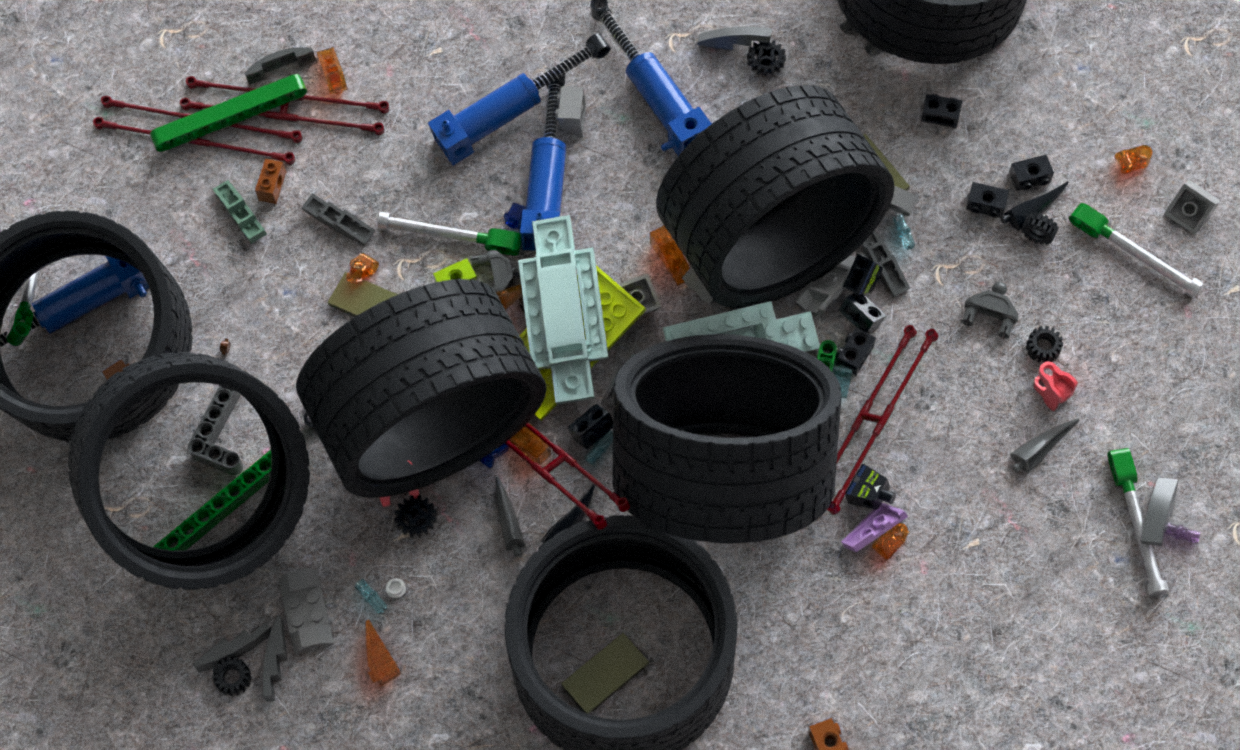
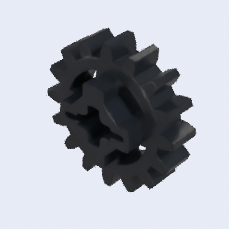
M773 40L772 43L759 41V44L754 42L753 47H749L747 53L748 66H751L752 71L757 70L758 75L761 72H764V76L769 72L771 75H774V71L779 73L780 67L784 68V63L786 62L785 49H781L782 45H775L776 40Z
M411 495L409 501L404 498V504L398 503L399 510L394 511L395 516H397L394 518V521L398 523V530L403 529V535L409 532L410 538H413L414 534L421 538L422 532L428 535L427 529L433 530L434 526L432 523H437V518L434 517L437 515L434 504H429L428 498L422 500L421 495L417 499H414L413 495ZM422 507H424L429 514H427V512L422 511ZM403 519H405V521L409 522V526H407V525L403 522Z

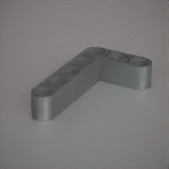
M219 386L188 443V450L194 460L228 474L237 475L243 470V463L239 455L215 445V442L241 394L229 388ZM229 398L226 402H221L222 399ZM214 415H220L218 418L212 419ZM206 431H211L209 435H203ZM202 447L201 451L194 452L197 448ZM215 454H220L218 458L212 459ZM232 461H237L234 466H229Z

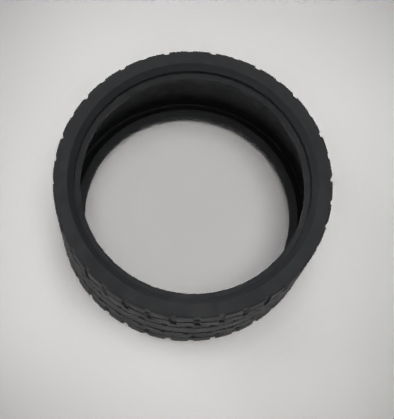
M837 0L847 21L871 44L899 58L930 64H951L967 61L994 49L1015 29L1027 0Z
M796 85L777 89L751 99L723 115L701 132L680 153L665 174L658 190L656 209L660 220L713 300L726 307L745 308L786 297L804 288L809 283L818 280L847 259L865 242L884 218L892 202L895 186L891 173L836 97L827 89L819 86Z
M53 211L46 212L43 215L38 214L28 217L25 220L14 223L7 230L4 229L0 232V335L3 318L12 298L33 274L43 267L64 258L78 255H101L130 264L143 273L148 283L153 301L154 321L151 339L142 359L151 356L158 357L159 354L191 352L193 336L191 335V332H193L192 320L187 301L184 299L185 296L180 286L149 246L127 227L120 223L117 224L114 220L89 212ZM0 351V410L42 435L57 440L71 441L72 434L75 433V424L79 415L81 416L86 403L69 406H50L24 399L10 382ZM179 384L155 391L134 404L117 422L108 439L129 433L137 429L140 424H145L152 419L156 413H159L164 408L167 401L173 397Z
M456 279L427 284L395 295L365 310L342 325L327 337L308 357L298 374L296 391L345 489L356 496L377 498L398 495L428 486L469 467L495 451L518 433L538 411L545 398L546 383L495 290L488 284L477 280Z
M729 334L697 335L677 338L648 347L628 359L619 369L614 381L612 468L614 492L621 498H627L630 504V508L627 511L636 518L638 517L641 522L662 532L685 539L735 544L771 540L797 532L820 518L828 509L834 497L842 398L839 381L834 373L814 356L790 345L758 337ZM705 433H728V434L747 435V436H752V437H750V438H719V437L702 436V435H697V434H705Z
M191 352L159 354L158 357L151 356L137 363L134 362L123 368L122 372L115 373L106 380L107 382L104 385L102 384L95 391L94 397L88 400L74 427L75 433L72 434L69 446L68 468L70 472L68 474L72 494L80 514L94 539L115 563L125 568L132 575L138 578L142 577L144 581L158 586L162 585L172 589L182 588L183 590L209 589L219 587L218 585L232 583L239 578L253 573L257 567H262L284 546L286 539H289L294 532L295 526L303 513V505L306 504L310 482V470L308 469L310 463L306 441L303 433L299 430V423L290 412L291 410L287 404L269 386L225 360L200 353L196 355ZM183 383H209L229 388L240 393L253 406L264 424L270 443L271 471L269 482L255 512L230 536L199 549L186 551L158 549L138 542L125 534L107 516L99 485V468L102 453L107 439L117 422L138 401L168 386Z
M609 516L605 518L607 526L601 530L595 527L591 519L575 524L570 529L566 528L552 539L546 541L539 548V551L529 558L516 578V584L512 587L509 603H507L506 622L504 624L505 644L515 687L526 713L531 721L534 720V724L540 732L546 735L559 748L561 746L563 750H683L691 742L698 739L704 733V729H708L717 713L719 714L724 705L725 696L728 695L731 686L737 642V613L733 594H730L731 589L726 577L723 576L722 570L716 561L711 559V555L695 540L662 532L641 522L635 516ZM626 568L647 571L659 575L680 587L702 612L713 644L708 665L700 679L685 696L668 708L655 714L635 719L616 720L596 717L581 712L561 700L551 691L533 663V643L540 620L552 601L568 586L581 578L611 569Z

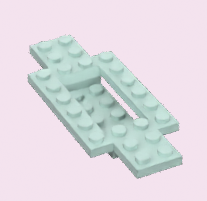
M570 215L532 221L536 257L518 260L530 355L539 370L551 368L557 405L594 399L590 361L609 358L594 249L592 247L575 250Z
M771 301L663 328L666 341L682 337L722 333L773 340L804 352L820 347L811 311L776 319Z

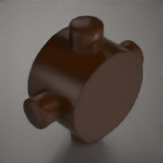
M227 338L220 343L222 355L230 351L231 343L228 342L229 339Z

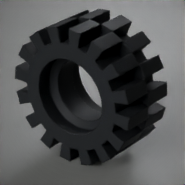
M1034 212L1033 214L1029 213L1021 230L1025 237H1029V240H1034L1035 243L1040 242L1041 245H1044V243L1048 245L1054 240L1059 227L1056 222H1053L1052 218L1048 219L1049 216H1043L1042 213L1038 215Z
M1040 326L1038 330L1035 328L1029 335L1026 350H1028V355L1032 354L1033 360L1038 358L1037 362L1039 363L1041 360L1053 362L1054 358L1057 359L1062 350L1063 338L1062 336L1059 337L1060 333L1058 331L1054 333L1055 329L1053 327L1051 330H1048L1049 326H1045V329ZM1041 339L1048 340L1052 344V348L1043 350L1038 347L1037 342Z
M227 657V660L221 659L222 663L215 665L217 668L213 669L214 676H212L213 683L217 689L224 695L229 694V696H233V694L240 695V691L244 693L246 691L245 687L250 685L249 680L251 681V672L246 663L237 657L233 659ZM232 669L239 672V679L235 683L225 682L224 676L226 672Z

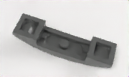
M297 47L269 54L258 60L245 72L247 82L251 85L265 80L264 73L296 61L299 67L316 61L312 48Z

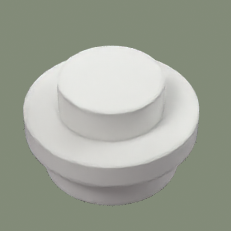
M398 578L391 579L386 585V592L391 598H400L406 591L405 583Z

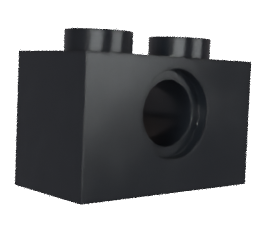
M1047 154L1011 163L1009 174L1016 191L1028 190L1037 185L1044 186L1052 181L1054 171Z
M972 182L966 210H970L973 213L987 214L994 218L1003 217L1009 190Z

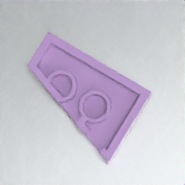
M882 503L879 509H873L841 543L844 548L858 552L906 519L908 515L901 509Z

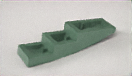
M229 180L213 188L222 205L251 244L267 235L254 213L246 205L242 196Z

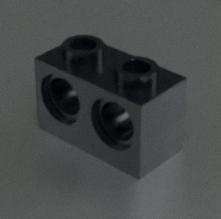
M926 94L921 122L957 128L962 100L953 97H941L936 94Z
M853 293L849 295L838 310L858 329L868 334L878 329L886 317V314L864 294Z
M855 328L853 333L849 332L845 339L846 345L844 348L840 347L835 356L837 358L836 365L857 376L874 348L876 338L858 328ZM860 341L863 345H857L855 342ZM851 356L854 360H848L846 357Z
M595 404L571 423L567 429L574 441L587 450L613 428V419L608 411Z

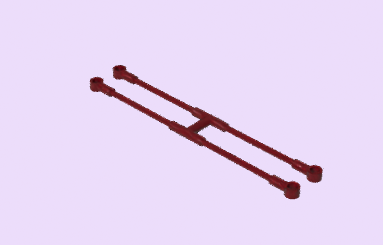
M193 76L186 78L187 87L190 89L213 87L244 92L256 89L210 83L209 81L196 80ZM305 95L296 99L366 107V109L379 110L383 114L388 113L390 110L387 101H381L380 103L367 101L365 103ZM186 97L180 100V106L183 110H189L190 108L203 110V108L206 109L214 106L190 101ZM289 103L281 105L279 112L266 111L258 114V116L278 120L304 121L359 128L374 132L376 135H382L385 132L384 125L380 122L374 125L365 123L355 124L288 114Z
M108 95L101 98L104 108L112 106L125 107L180 118L191 115L190 113L183 114L129 104L124 101L111 99ZM96 117L93 120V124L98 130L103 128L121 129L148 135L151 130L105 121L102 117ZM237 123L229 126L278 135L281 138L292 139L294 143L302 141V134L298 130L293 132L275 131ZM201 138L187 142L200 146H213L267 156L272 159L285 161L288 165L294 164L296 160L292 152L285 154L278 152L270 153L211 142Z
M908 325L904 328L905 334L899 343L896 353L870 398L864 403L851 426V431L837 453L838 463L854 433L858 431L864 420L877 423L872 431L870 440L842 489L838 491L827 510L831 515L839 513V505L846 495L845 492L869 449L883 430L895 409L894 406L924 353L928 351L932 342L938 339L939 335L935 329L926 331V339L920 348L918 356L882 416L870 414L868 412L873 405V400L900 353L906 348L910 339L917 335L913 325Z
M527 423L525 427L551 447L553 452L558 455L557 458L545 467H541L537 462H533L509 440L505 442L549 484H553L582 509L586 516L593 521L597 529L601 530L607 526L605 517L596 514L591 509L589 510L550 474L551 471L563 462L576 468L606 493L609 499L616 504L620 512H626L630 508L627 498H621L615 492H611L582 468L567 452L558 445L553 444L531 424Z

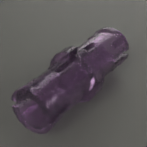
M1168 523L1165 534L1171 535L1177 540L1183 539L1195 544L1198 543L1201 532L1185 528L1182 524Z

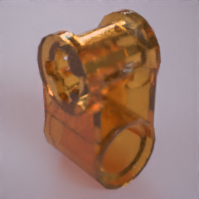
M1141 145L1119 151L1114 157L1120 164L1121 173L1127 174L1134 170L1146 168L1150 164L1153 150L1147 145Z
M362 252L350 261V271L347 273L346 279L354 284L361 283L369 276L375 274L379 267V262Z
M898 523L881 535L871 547L887 561L906 541L908 536L907 526L903 523ZM895 532H896V533L901 532V533H902V536H901V535L896 536V535H895Z

